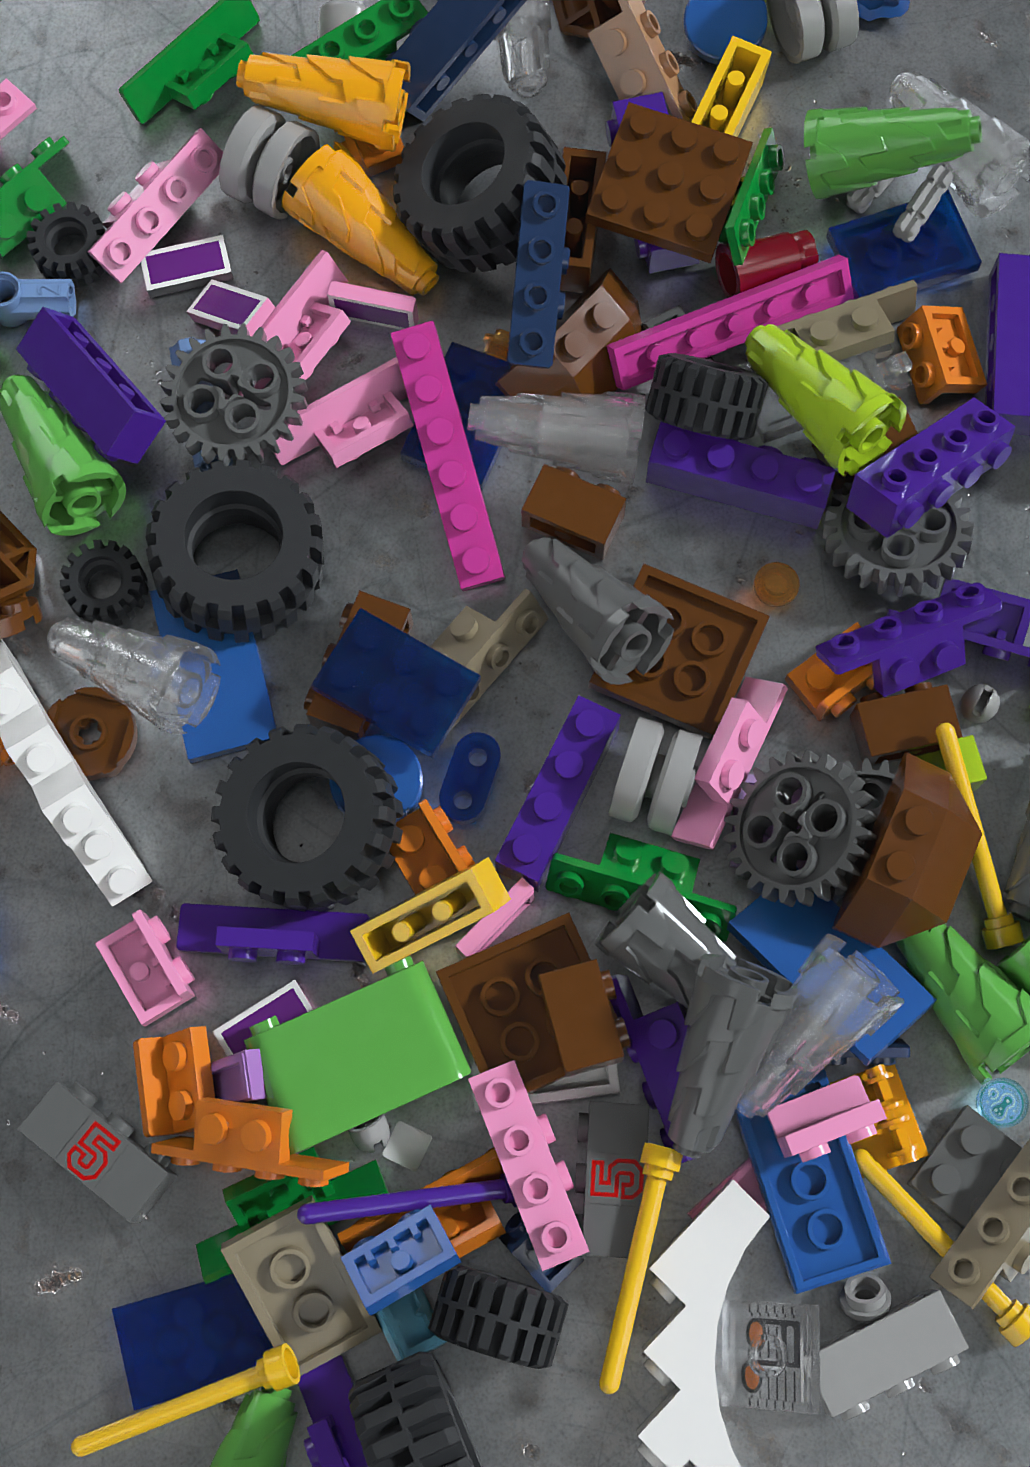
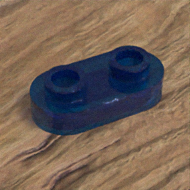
M481 732L467 734L460 739L455 747L439 793L441 808L449 821L455 824H471L477 821L485 811L501 764L500 747L496 740L488 734ZM475 753H482L486 756L487 760L483 765L475 766L470 763V757ZM466 795L471 798L472 803L466 809L457 808L454 804L457 797Z

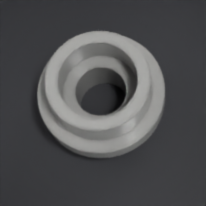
M861 1273L850 1277L846 1281L840 1293L841 1308L847 1316L861 1322L876 1321L883 1318L891 1308V1294L878 1276L870 1273Z

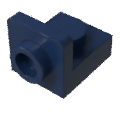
M517 1212L508 1220L505 1226L506 1233L498 1237L544 1291L550 1293L585 1260L580 1255L542 1271L520 1212Z

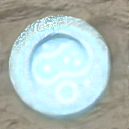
M997 1078L987 1082L979 1089L976 1097V1108L978 1113L996 1128H1008L1019 1124L1025 1118L1029 1108V1100L1024 1088L1019 1083L1009 1078Z

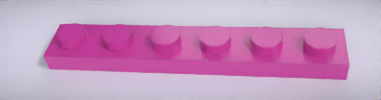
M841 255L831 257L608 344L607 349L616 386L624 391L652 380L659 355L677 353L705 359L745 343L749 333L759 325L774 324L778 326L802 318L807 314H814L843 304L848 300H854L848 258Z
M432 320L390 333L460 588L462 591H467L505 580L506 577L435 323Z

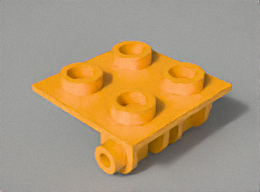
M881 1064L854 1074L860 1078L869 1101L880 1100L887 1119L874 1123L877 1134L851 1143L853 1152L857 1149H865L885 1170L929 1156L895 1064ZM845 1077V1078H842V1079H839V1080L830 1082V1085L833 1084V1083H836V1082H838V1081H841V1080H843V1079H846V1078H848V1077Z

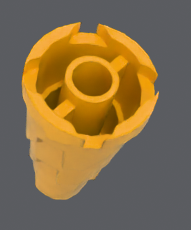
M262 52L261 55L250 54L247 61H240L236 84L237 87L244 89V96L249 97L255 104L297 115L299 120L337 130L339 135L375 145L374 148L395 152L396 144L398 145L408 100V93H405V90L402 89L403 81L410 83L411 70L409 62L396 59L386 61L348 56V59L309 54L305 58Z
M333 141L334 149L328 144L322 146L301 165L291 178L290 182L298 190L294 197L284 191L282 198L283 209L293 219L298 220L308 229L324 237L353 259L373 269L379 275L390 279L413 296L417 293L422 296L426 295L439 280V275L435 273L438 265L400 221L391 203L368 178L350 151L336 141Z

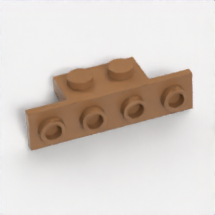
M618 0L623 12L587 34L619 100L663 92L664 99L672 115L691 122L698 109L697 103L688 90L684 91L677 74L680 72L678 63L669 50L665 51L658 35L661 33V29L655 15L650 10L646 11L642 0Z

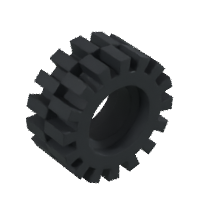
M67 202V209L65 210L62 209L60 203L53 204L55 212L49 214L46 208L39 212L43 221L40 222L34 218L31 222L34 231H28L27 239L30 243L27 244L28 249L40 273H43L46 279H72L75 288L80 287L79 280L83 278L87 285L93 283L92 273L101 277L105 272L103 267L88 253V250L106 232L99 216L94 211L91 213L89 207L81 204L78 210L75 202ZM80 235L85 238L84 246L74 254L64 256L54 252L56 244L67 236Z
M101 539L93 540L94 548L89 549L84 543L78 547L82 552L80 556L77 557L71 552L67 557L71 565L70 567L62 566L61 574L65 579L60 580V588L63 590L64 594L62 595L69 606L87 624L93 626L94 622H97L100 628H108V622L112 621L117 627L123 625L121 619L123 616L127 615L132 620L137 616L133 609L136 606L142 609L146 602L142 595H148L149 588L145 582L148 579L135 554L133 555L125 545L120 548L116 541L108 540V545L105 546ZM110 569L120 574L121 585L112 596L100 599L89 594L88 583L97 572Z

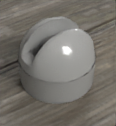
M984 684L970 687L960 700V710L963 716L970 722L977 724L990 721L1000 707L997 691ZM981 694H984L988 699L981 713L974 708Z
M384 1114L348 1130L356 1147L369 1153L375 1152L373 1145L379 1142L385 1147L390 1137L389 1124Z

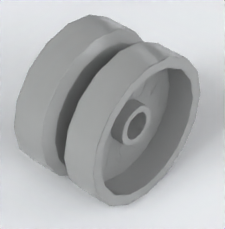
M766 0L775 38L782 53L792 63L799 64L816 58L821 53L822 48L833 52L851 46L856 41L859 31L857 0Z
M262 105L252 106L241 116L226 142L219 171L221 190L227 196L244 204L254 202V206L259 211L277 220L287 218L289 214L282 207L284 191L294 197L298 189L290 180L301 165L314 152L320 149L319 135L314 129L297 121L286 122L280 113Z
M639 717L621 767L608 816L630 823L638 817L646 796L653 799L647 817L649 829L672 836L680 808H686L698 770V766H695L694 763L703 736L680 729L673 735L667 755L665 756L659 754L664 736L662 723Z

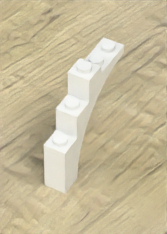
M0 639V738L9 756L31 785L45 816L65 844L73 850L113 907L153 882V880L70 753L33 691L19 663L5 642Z
M729 1180L648 1265V1268L655 1274L649 1283L669 1304L677 1297L683 1302L642 1346L643 1352L649 1357L643 1364L644 1367L664 1387L671 1380L676 1385L672 1392L636 1429L637 1436L642 1440L637 1449L653 1467H683L689 1460L694 1464L693 1467H741L732 1450L719 1408L715 1374L717 1325L728 1284L747 1246L769 1219L770 1215L734 1180Z

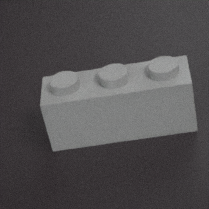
M928 1289L891 1308L883 1318L872 1322H863L805 1351L803 1369L825 1414L832 1418L840 1414L842 1421H846L867 1411L870 1408L867 1400L883 1392L886 1393L888 1398H891L915 1386L912 1377L928 1369L931 1370L933 1375H936L960 1363L957 1354L969 1349V1346L941 1291Z

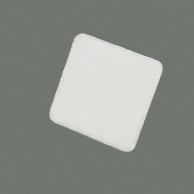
M398 1121L383 1151V1156L412 1171H417L429 1147L432 1136L402 1121Z

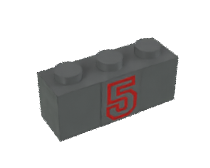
M56 1081L17 1130L128 1222L141 1223L178 1176L167 1167L171 1163V1158L169 1156L152 1154L151 1142L145 1148L131 1137L135 1128L112 1111L106 1117L93 1105L97 1102L98 1098L84 1086L75 1081L69 1087Z
M590 1101L588 1113L579 1112L577 1142L587 1143L586 1163L576 1162L575 1193H584L583 1214L575 1213V1216L590 1251L583 1254L585 1256L628 1258L646 1182V1175L642 1174L644 1164L640 1163L644 1142L648 1143L649 1105Z

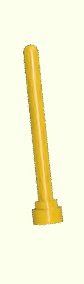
M941 723L936 728V736L946 771L952 775L982 832V837L972 863L988 916L984 919L985 928L981 930L986 949H998L1020 943L1025 940L1020 921L1014 920L1011 912H1006L955 728L950 723Z
M644 1142L640 1163L644 1164L642 1174L647 1175L599 1379V1387L605 1394H614L619 1389L666 1181H672L674 1172L679 1173L683 1157L682 1154L674 1149Z
M865 1149L855 1150L853 1153L863 1176L943 1258L954 1243L950 1236ZM993 1282L981 1299L997 1314L995 1321L1000 1325L998 1331L1013 1347H1017L1030 1338V1305L1028 1303L1021 1304L1017 1299L1011 1301Z
M287 1343L266 1350L263 1358L258 1359L256 1366L77 1436L71 1443V1451L77 1457H84L263 1386L266 1390L273 1388L276 1391H281L296 1385L300 1381V1369L297 1358Z

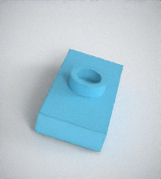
M422 1287L415 1289L375 1313L397 1362L417 1352L429 1353L447 1342L438 1338L428 1329L433 1309Z

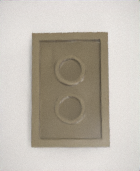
M312 1195L221 1244V1252L273 1348L287 1343L292 1348L298 1361L300 1376L382 1332L375 1314L370 1316L365 1309L341 1260V1256L344 1254L327 1222L305 1225L298 1220L297 1211L300 1206L307 1203H315Z

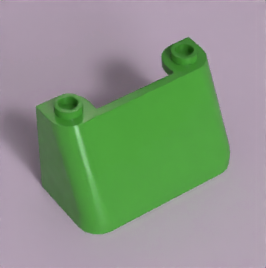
M408 956L385 967L387 976L375 983L281 1024L275 1015L249 1027L252 1036L245 1039L244 1043L247 1050L260 1049L267 1105L293 1110L289 1128L290 1155L303 1151L449 1085L472 1072L423 960L414 964L411 956Z

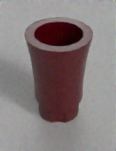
M808 230L795 233L782 232L769 237L755 239V244L749 247L743 265L734 266L729 243L718 244L715 251L717 277L726 298L819 262L815 239Z

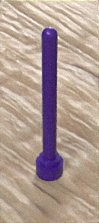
M502 1173L500 1178L495 1180L307 1203L300 1206L297 1211V1218L302 1224L310 1225L422 1210L428 1205H431L432 1208L500 1199H502L504 1204L512 1203L515 1208H517V1204L505 1173Z

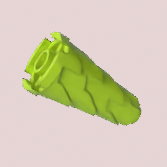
M774 324L759 325L747 336L745 340V346L747 347L745 355L748 358L750 367L768 382V386L778 395V402L804 428L803 433L820 450L829 465L844 476L845 471L850 476L855 475L875 462L893 443L885 436L891 426L900 433L906 419V405L895 394L888 393L858 370H849L822 349L815 350L789 330L782 331Z

